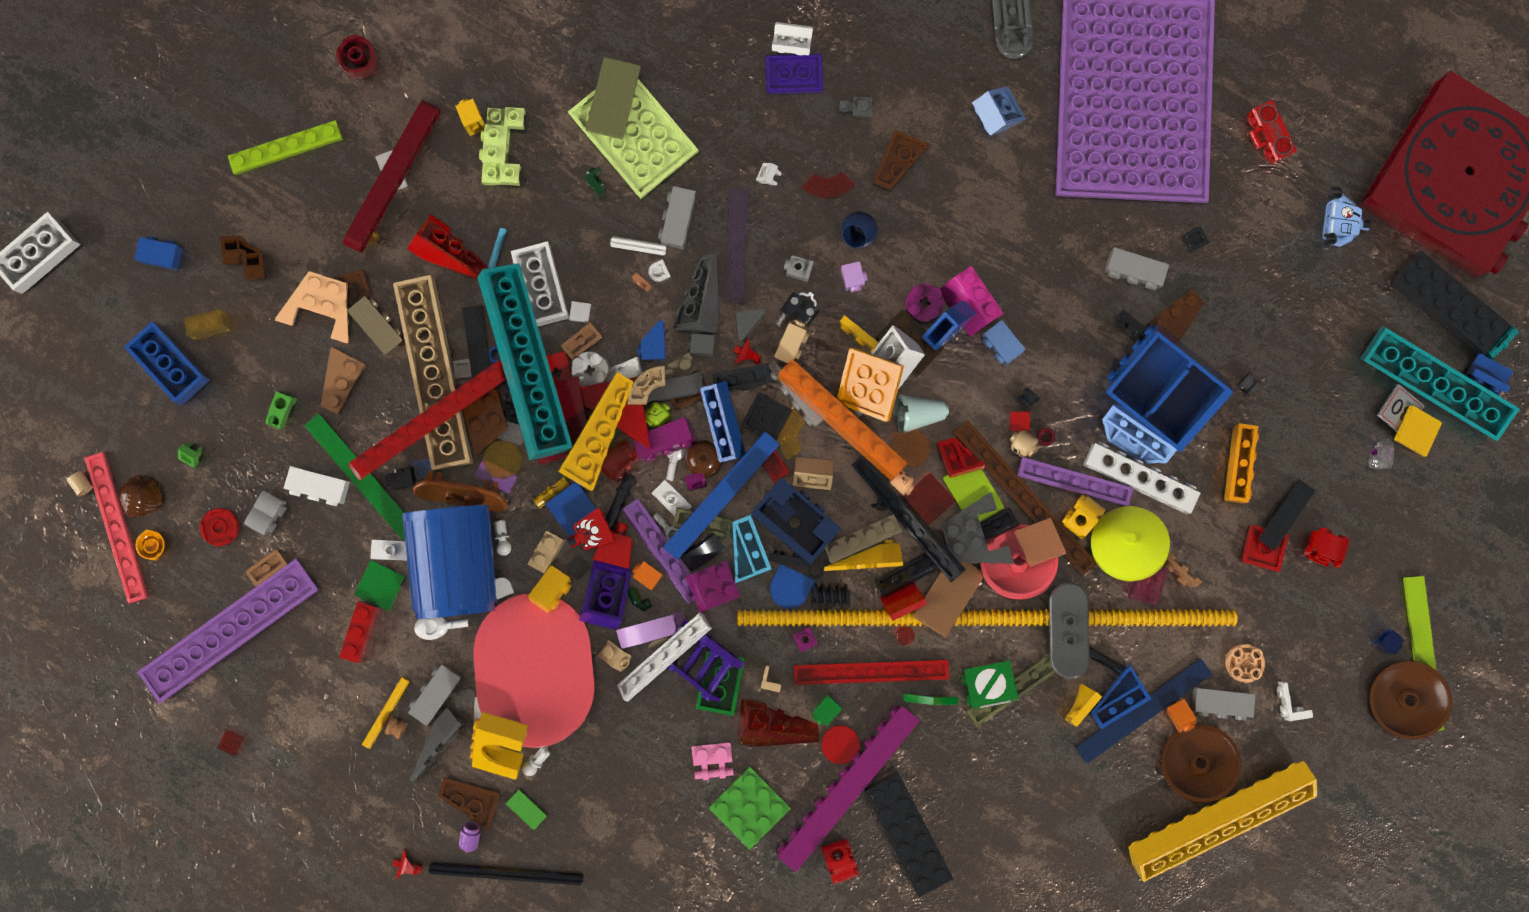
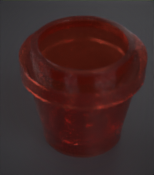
M622 439L609 446L601 466V471L609 481L618 483L639 458L632 446L625 439Z

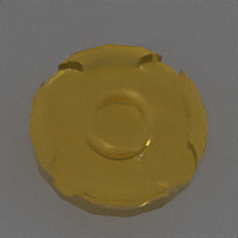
M499 441L487 448L483 461L490 475L494 478L507 479V477L516 475L520 470L522 456L518 447L511 442Z

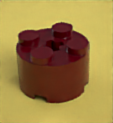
M351 35L344 38L336 50V58L339 65L350 77L364 79L377 72L379 64L378 53L373 45L362 36Z

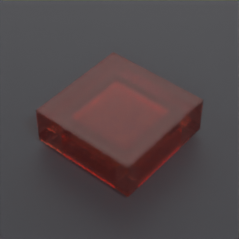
M225 730L217 749L237 756L244 737Z

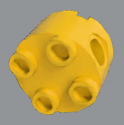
M1082 494L1073 507L1075 510L1071 508L1064 516L1062 523L1080 539H1083L1099 521V516H1102L1106 509L1088 495Z

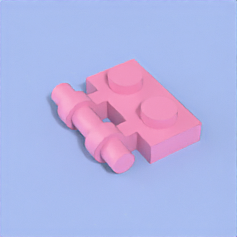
M730 742L692 746L694 766H702V771L694 772L695 779H703L704 781L709 780V778L720 777V779H723L726 776L734 775L733 768H725V763L732 762ZM719 763V769L708 770V764Z

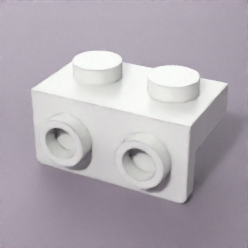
M776 22L772 51L809 55L813 27Z

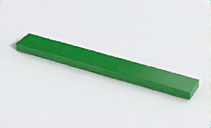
M318 413L304 426L397 535L405 541L402 513L405 512L372 473L361 481L358 480L348 466L357 456L324 417Z

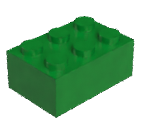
M710 650L706 651L704 663L711 654ZM737 656L744 662L745 657ZM721 657L716 659L701 682L707 688L723 665L722 661L724 659ZM735 666L732 669L729 668L714 691V694L721 698L720 702L715 700L707 701L700 696L702 692L699 691L696 709L734 716L743 667L741 669Z

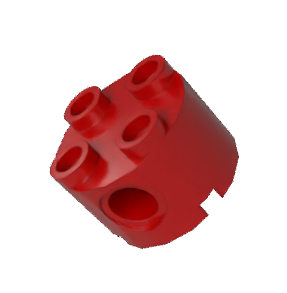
M1321 527L1319 531H1312L1304 555H1308L1307 558L1323 566L1328 567L1329 563L1334 564L1333 568H1341L1349 548L1350 539L1343 535L1331 534L1332 531L1327 528Z
M847 839L821 847L834 885L860 875Z

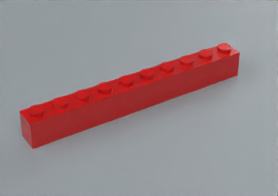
M501 359L352 460L348 466L358 480L361 481L506 381Z

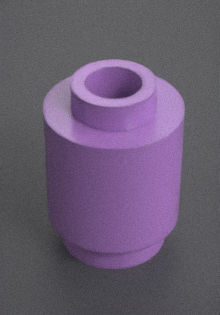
M469 821L461 828L458 845L465 852H472L478 848L481 833L478 823Z

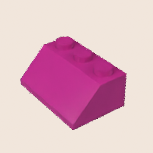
M972 266L940 288L944 301L949 308L964 300L977 313L963 328L969 337L1004 314Z

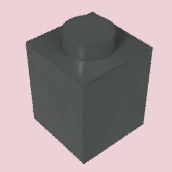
M691 333V338L687 339V350H690L691 355L714 357L715 335Z

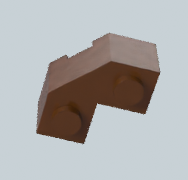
M240 235L220 237L223 265L243 263L245 280L265 278L262 251L247 243L246 239Z

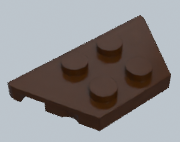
M456 384L457 389L462 386V384ZM491 390L463 410L476 456L480 455L483 449L492 444L500 434L508 429L504 409L497 390Z

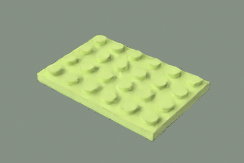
M639 79L623 140L586 131L595 90L568 111L572 119L640 200L699 152Z

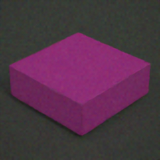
M695 473L685 476L689 491L707 486L704 474Z

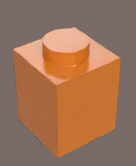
M645 561L642 564L638 562L632 571L635 573L633 578L650 590L654 589L663 576L661 572Z
M1185 699L1167 708V714L1179 733L1183 730L1188 732L1195 727L1197 718Z

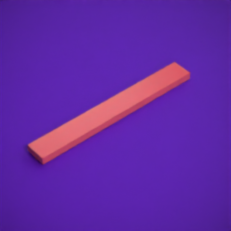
M100 452L85 457L128 604L149 598L105 452Z

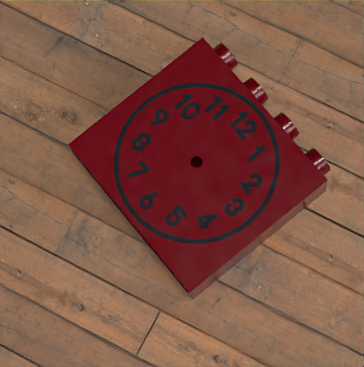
M1450 70L1435 82L1358 206L1474 279L1489 272L1494 275L1497 274L1509 257L1502 252L1509 240L1513 243L1517 242L1528 227V223L1522 219L1529 209V118Z

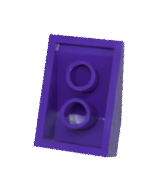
M594 560L579 621L617 630L622 622L631 569Z

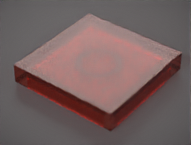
M931 473L915 485L909 496L904 495L928 526L956 501Z

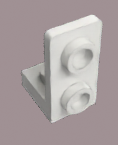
M1279 681L1277 695L1281 698L1282 706H1280L1282 717L1287 721L1313 718L1312 710L1305 709V706L1293 707L1292 711L1288 683Z

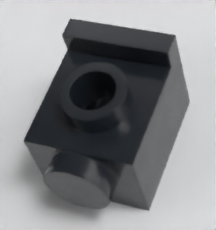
M406 467L407 471L404 468L394 469L393 473L385 475L387 487L390 486L391 490L414 487L416 484L414 467Z

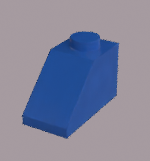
M663 320L657 322L641 340V346H638V357H642L643 362L666 361Z

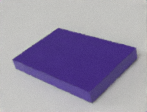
M822 54L765 55L767 94L823 92Z

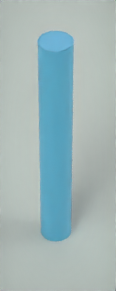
M504 228L499 229L488 268H494L497 265L507 232Z

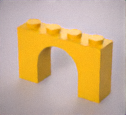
M482 712L480 719L476 718L473 726L472 751L470 754L472 767L516 780L524 754L502 747L521 752L527 736L528 725Z

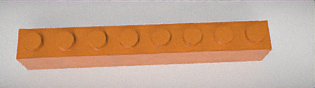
M793 359L779 372L777 378L889 480L892 481L908 464Z

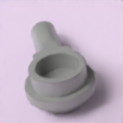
M658 512L652 517L666 531L665 537L667 540L679 529V527L671 526Z

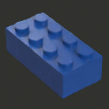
M154 321L148 324L124 346L128 353L176 404L183 405L211 380L169 333Z

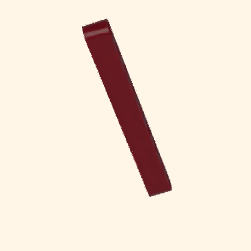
M424 100L419 103L345 234L343 245L360 253L365 250L434 127L441 112L439 107Z

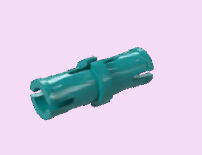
M1510 325L1484 356L1493 360L1502 350L1509 346L1508 343L1518 335V330ZM1505 338L1503 343L1497 348L1496 346Z

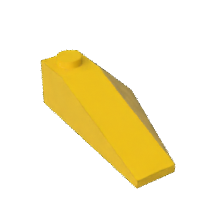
M895 539L884 540V544H879L825 566L824 571L903 566L900 543H895Z

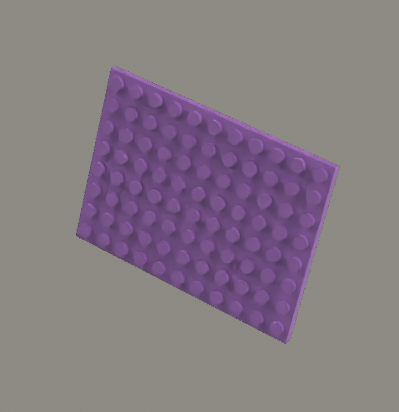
M1063 0L1056 196L1191 203L1209 202L1215 0Z

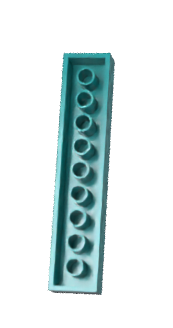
M520 263L482 269L477 278L529 460L566 453L572 448V443Z

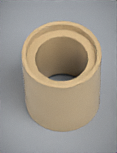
M82 471L72 474L67 479V482L78 497L88 493L93 488Z

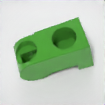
M276 391L268 411L266 424L280 430L283 429L292 406L295 405L298 397L283 391Z

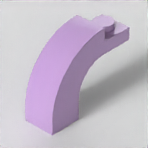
M684 612L616 630L621 649L676 634L682 628L680 625L685 619Z

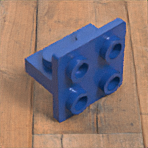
M1479 353L1465 376L1499 396L1501 391L1507 393L1511 388L1506 383L1511 377L1513 370Z

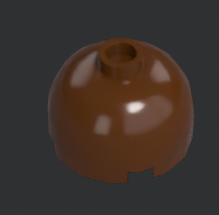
M699 440L693 443L685 454L687 469L692 474H704L705 478L714 476L721 469L723 463H719L715 444L708 440Z

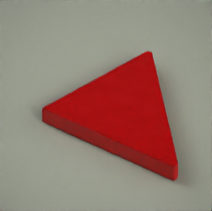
M633 377V378H628V379H630V380H632V381L634 382L638 377ZM610 382L582 386L587 409L594 411ZM626 401L616 428L645 446V448L651 449L643 405H627Z

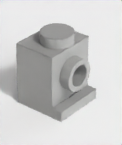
M792 255L791 259L786 260L784 270H787L786 276L808 282L814 261ZM800 264L802 268L796 270L794 266Z

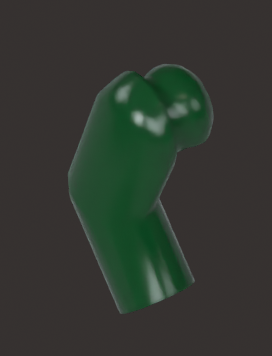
M635 587L627 590L632 604L638 609L647 611V609L652 607L648 598L643 601L640 599Z

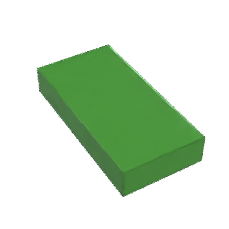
M521 789L506 803L533 830L548 816Z

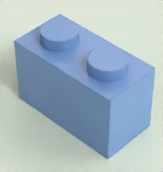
M1003 320L982 335L983 344L988 349L991 348L995 353V359L1005 366L1026 350Z

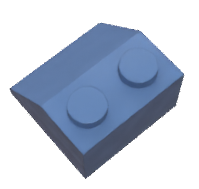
M1008 86L987 91L972 102L975 112L984 124V129L988 132L989 136L1001 133L1026 119Z

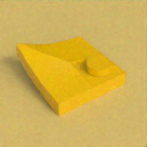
M1081 683L1075 703L1065 717V720L1077 727L1102 696Z

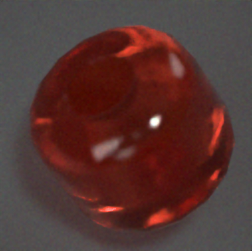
M902 626L896 630L895 638L899 644L909 645L913 642L915 634L910 627Z

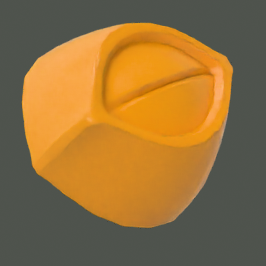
M147 529L136 539L137 553L145 559L158 561L165 548L164 538L158 532Z

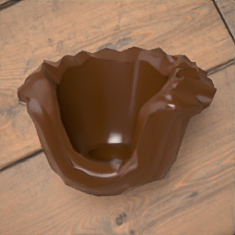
M136 475L134 478L127 479V483L123 484L120 488L121 493L119 497L122 507L127 516L132 518L157 511L163 502V495L159 485H156V481L148 476Z

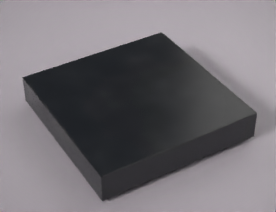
M759 392L741 426L759 436L766 431L777 441L793 410Z

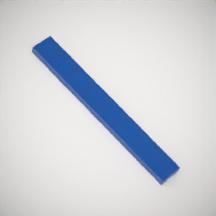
M765 431L666 542L663 548L678 560L780 444Z

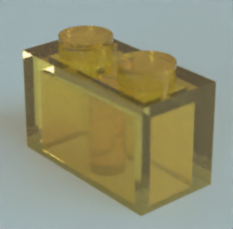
M222 309L183 318L187 337L194 340L231 331L228 314Z

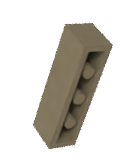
M893 514L829 543L824 548L830 564L902 531Z

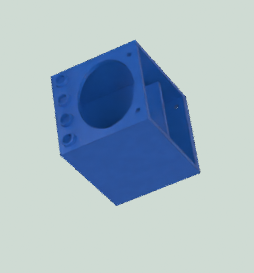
M1158 323L1155 326L1151 324L1144 332L1146 336L1143 340L1140 341L1138 339L1132 346V353L1129 356L1126 354L1120 360L1119 364L1121 366L1117 370L1113 369L1106 377L1108 379L1106 393L1181 453L1234 391L1228 379Z

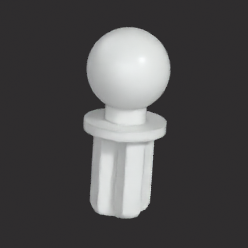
M504 520L495 521L496 538L494 540H499L496 545V551L498 554L505 556L511 552V544L506 541V538H509L510 535L507 536Z
M541 747L535 755L529 757V761L523 764L522 772L526 776L535 775L537 768L543 766V762L550 755L548 748Z

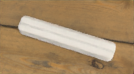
M612 236L610 242L611 247L665 255L667 249L664 244Z

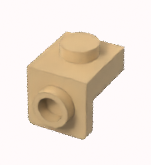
M610 640L607 641L597 655L612 668L623 672L628 667L632 659L630 654L623 651Z

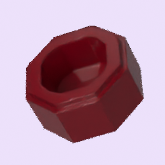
M1051 428L1040 429L1036 433L1038 443L1041 446H1050L1055 441V432Z

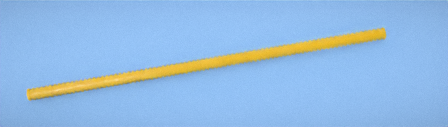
M738 609L737 611L738 626H741V624H744V626H747V624H750V626H753V624H756V626H759V624H762V626H765V624H768V626H771V624H774V626H777V624H780V626H783V624H786V626H789V624H792V626H795V624H798V626H801V624H804V626H807V624H810V626H813V624H816V626H819V624H822V626H825V624H828V626H831V624H834V626H837V624H840V626H843V624H846V626H849V624H852V626H855V624H858V626H861V624H864V626H867V624H870V626L874 624L876 626L880 624L882 626L886 624L888 626L892 624L894 626H898V624L900 626H904V624L906 626H910V624L912 626H916V624L922 626L923 623L913 617L916 610L894 621L891 620L885 609H882V611H879V609H876V611H873V609H870V611H867V609H864V611H861V609H858V611H855V609H852V611H849V609H846V611H843V609H840V611H837V609H834V611H831V609H828V611H825V609H822V611H819V609H816V611H813V609H810V611H807V609H804V611H801V609H798V611H795V609H792V611H789V609H786V611H783V609H780V611H777V609H774V611H771V609H768V611H765V609H762V611H759V609H756V611H753V609H750V611ZM963 609L954 625L958 626L960 624L964 626L966 624L970 626L972 624L976 626L978 624L982 626V624H985V626H988V624H991V626H994V624H997V626H1000V624H1003V626H1006V624H1009V626L1015 624V626L1021 624V626L1027 624V626L1033 624V626L1039 624V626L1045 624V626H1048L1049 611L1048 609L1044 611L1042 609L1038 611L1036 609L1032 611L1030 609L1026 611L1024 609L1020 611L1018 609L1014 611L1012 609L1008 611L1006 609L1002 611L1000 609L996 611L994 609L990 611L988 609L984 611L982 609L978 611L976 609L972 611L967 609L964 611ZM1088 609L1089 626L1091 624L1093 626H1097V624L1099 626H1103V624L1105 626H1109V624L1111 626H1115V624L1117 626H1121V624L1123 626H1127V624L1129 626H1133V624L1135 626H1139V624L1141 626H1145V624L1147 626H1151V624L1153 626L1158 624L1159 626L1164 624L1165 626L1170 624L1171 626L1176 624L1177 626L1182 624L1183 626L1188 624L1189 626L1194 624L1195 626L1200 624L1201 626L1206 624L1208 626L1212 624L1214 626L1218 624L1220 626H1224V624L1226 626H1230V624L1236 626L1238 620L1235 609H1231V611L1229 609H1225V611L1223 609H1219V611L1217 609H1213V611L1211 609H1207V611L1205 609H1201V611L1199 609H1195V611L1193 609H1189V611L1187 609H1183V611L1181 609H1177V611L1175 609H1171V611L1169 609H1165V611L1163 609H1159V611L1157 609H1153V611L1151 609H1147V611L1145 609H1141V611L1139 609H1135V611L1133 609H1129V611L1127 609H1123V611L1121 609H1117V611L1115 609H1111V611L1105 609V611L1099 609V611Z

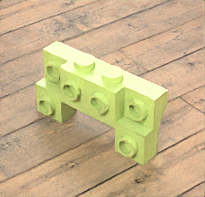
M505 107V109H487L485 129L481 131L483 149H480L479 159L483 163L481 181L483 185L520 186L519 173L521 166L520 164H508L510 129L524 130L525 128L524 115H526V111L524 108Z

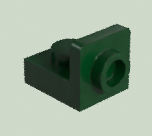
M600 166L589 169L584 177L585 182L599 199L606 195L604 191L605 185L599 178L596 180L603 173Z

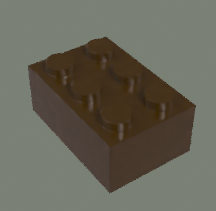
M902 309L876 336L875 340L880 342L891 326L894 325L917 342L925 354L911 372L917 378L943 351L944 347L942 346L935 351L922 338L927 331Z

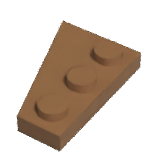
M331 347L321 406L340 415L366 365Z
M1169 551L1167 560L1163 565L1164 568L1170 573L1174 572L1178 577L1176 580L1183 587H1198L1202 581L1198 577L1193 579L1189 575V569L1180 562L1176 563V557Z

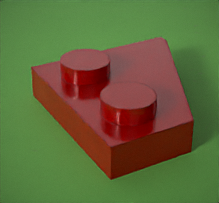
M956 437L937 442L936 446L949 478L985 468V463L972 455L973 452L964 447Z

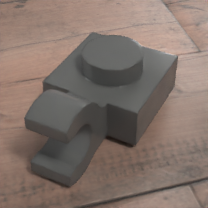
M853 97V102L840 101L839 111L852 112V117L871 118L872 97Z

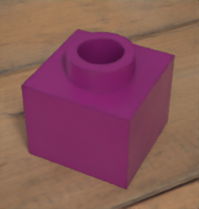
M810 626L792 634L800 653L818 644ZM803 636H807L809 638V641L807 643H803L801 641Z

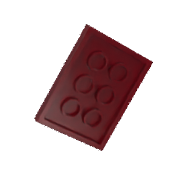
M578 376L554 382L572 447L588 421L582 387ZM571 449L566 453L539 458L538 463L543 465L564 460Z

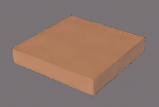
M1051 518L1015 531V536L1029 568L1066 554Z

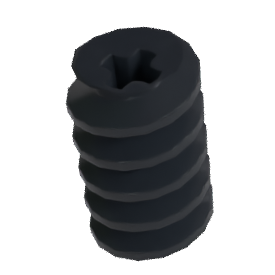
M813 583L811 588V607L813 602L816 603L817 607L820 606L821 602H823L824 607H827L828 603L831 602L832 607L835 608L838 602L840 608H842L844 602H846L847 607L850 608V589L848 585L844 584L841 589L840 584L837 583L835 589H833L832 583H829L826 589L824 583H821L819 588L816 583Z

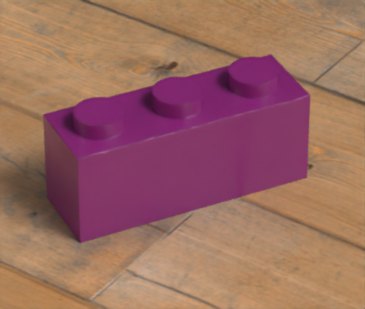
M685 417L648 431L651 449H647L636 440H633L638 458L646 461V463L655 461L657 456L662 454L664 456L673 454L674 450L680 447L681 449L692 446L693 442H696L690 420Z

